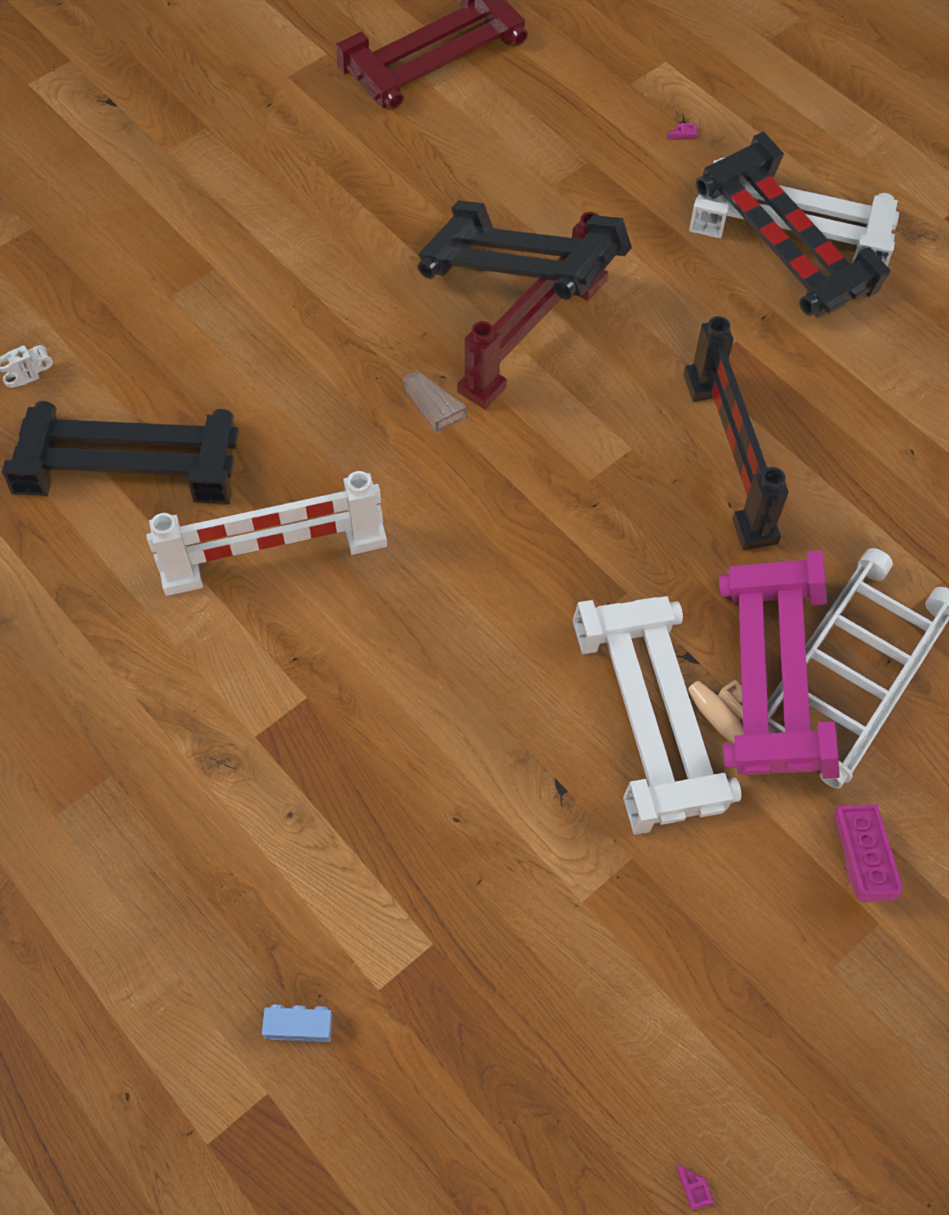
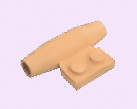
M737 680L722 688L719 695L715 694L700 681H696L688 688L687 692L699 711L723 737L734 743V736L743 735V724L741 722L743 721L742 686Z

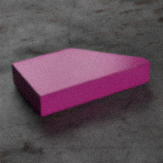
M680 123L676 126L675 130L668 133L667 138L697 139L696 123Z
M681 1165L676 1166L691 1211L713 1204L714 1201L706 1179L692 1173Z

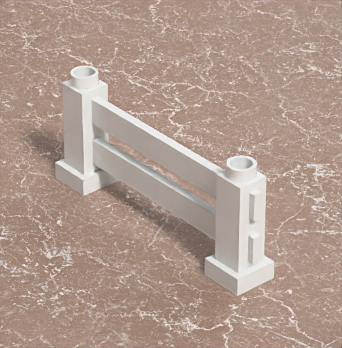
M725 157L720 158V159H718V160H714L713 163H715V162H717V161H719V160H722V159H724ZM749 182L743 184L754 199L765 201ZM780 186L802 210L865 223L866 228L805 214L826 238L858 245L852 263H854L860 251L870 247L888 267L895 244L893 242L895 234H892L891 231L896 229L899 212L896 211L898 200H894L892 195L888 193L875 195L870 206ZM699 194L694 204L689 232L721 239L726 216L744 218L724 195L713 200L709 195L703 197ZM760 204L780 228L791 230L770 206Z
M668 596L635 600L634 602L621 604L616 603L596 608L593 600L578 602L573 618V625L582 654L595 653L598 650L599 644L607 643L647 777V781L646 779L631 781L623 796L634 835L649 833L654 823L660 822V825L684 821L686 817L696 815L706 817L722 814L731 803L741 800V788L735 777L727 778L725 773L713 774L669 636L673 625L682 624V608L678 601L669 602ZM644 637L687 774V780L676 782L674 780L631 640L632 638Z

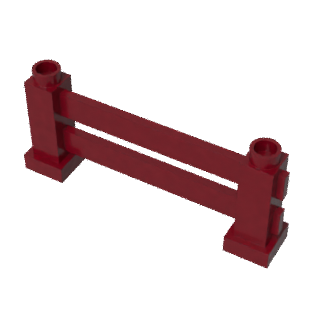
M461 0V9L374 52L369 49V38L362 31L336 43L337 67L344 75L350 72L382 109L387 106L390 109H396L404 100V96L400 92L401 87L498 38L506 45L513 43L515 46H519L527 39L528 31L524 28L525 20L506 0ZM481 19L486 23L392 71L386 68Z
M595 212L583 213L580 221L573 227L572 238L583 239L589 233L586 223L593 215L598 214ZM559 257L557 260L565 261L567 257ZM603 270L586 292L579 297L589 301L607 282L608 271ZM539 278L493 326L486 321H479L472 326V331L465 337V376L457 383V392L484 410L506 388L507 379L499 374L500 362L562 299L554 292L553 285L556 282L555 280Z

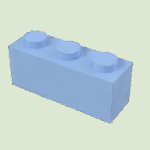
M274 1004L271 1005V1008L265 1007L262 1036L268 1040L331 1042L333 1014L331 1010L323 1006H317L315 1010L300 1005H295L293 1009L284 1008L283 1005Z

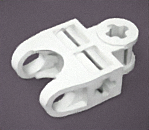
M42 345L35 346L30 350H27L25 346H21L0 357V365L3 362H9L4 367L0 366V372H8L3 376V382L7 387L14 388L39 379L38 372L49 369L53 364V360L47 355V349ZM16 377L13 382H7L9 378Z

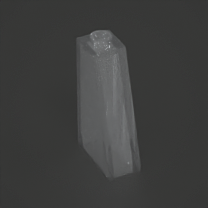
M416 371L403 377V389L435 432L466 418V406L421 372Z

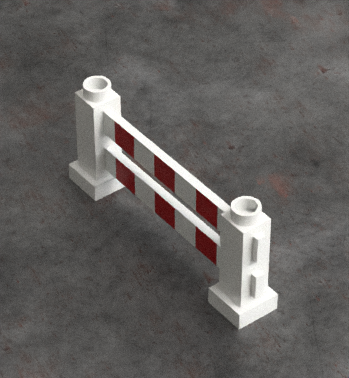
M356 471L351 473L348 478L343 479L345 491L186 526H180L177 515H170L168 513L156 515L152 520H149L151 533L146 534L151 552H157V554H154V559L161 575L165 595L169 596L203 588L199 563L345 531L351 555L388 547L383 527L382 509L380 505H377L381 503L379 485H373L370 473ZM348 510V512L187 547V545Z

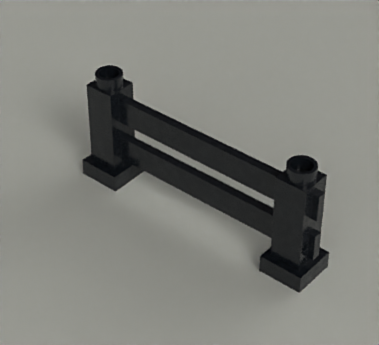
M458 200L451 208L454 216L418 254L421 259L418 263V270L428 279H433L436 275L445 276L453 266L555 280L556 282L553 285L554 292L560 298L569 300L573 295L582 296L616 255L626 256L632 246L623 218L593 215L586 223L589 233L583 239L494 229L484 203ZM472 245L567 258L565 259V261H558L469 248Z
M39 401L34 407H28L26 416L22 421L17 446H15L12 460H5L2 469L11 494L48 496L51 483L46 473L47 469L188 476V484L194 503L230 504L232 491L229 478H231L234 463L232 450L236 449L239 430L238 427L234 426L233 414L226 409H217L213 411L212 415H207L205 426L59 420L56 417L57 409L52 403ZM54 441L201 447L200 454L53 448Z

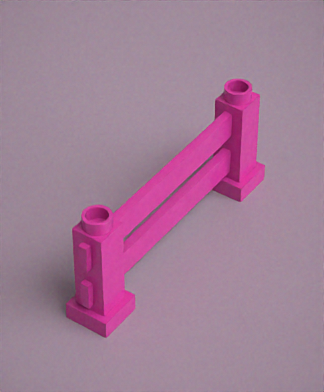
M823 550L807 552V560L729 567V574L719 575L721 597H732L733 603H739L743 735L734 736V743H724L725 768L737 767L738 774L745 775L822 770L823 779L840 778L835 721L818 722V731H811L802 598L810 597L811 605L827 604ZM778 600L785 733L769 734L763 601Z

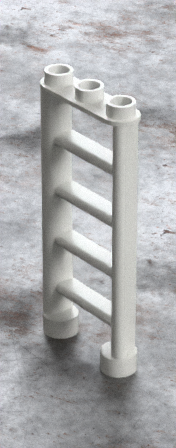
M875 548L865 551L858 562L857 570L805 645L807 664L812 658L883 700L865 727L808 693L809 706L860 736L844 762L841 763L839 761L840 778L823 779L822 770H820L819 776L821 780L837 789L841 788L844 783L851 781L854 769L949 620V589L946 587H936L926 600V609L935 616L932 622L865 584L863 581L866 577L874 581H882L893 566L892 559L888 554ZM856 591L926 631L911 656L841 616ZM834 624L905 665L889 691L818 650ZM782 680L768 700L769 734L785 733L783 726L771 720L783 701Z

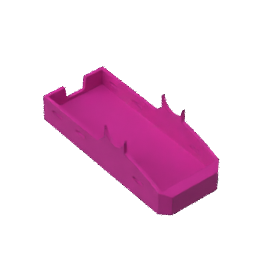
M878 804L837 806L834 818L845 854L844 869L847 870L848 883H851L857 899L863 902L897 900L901 895L903 886Z

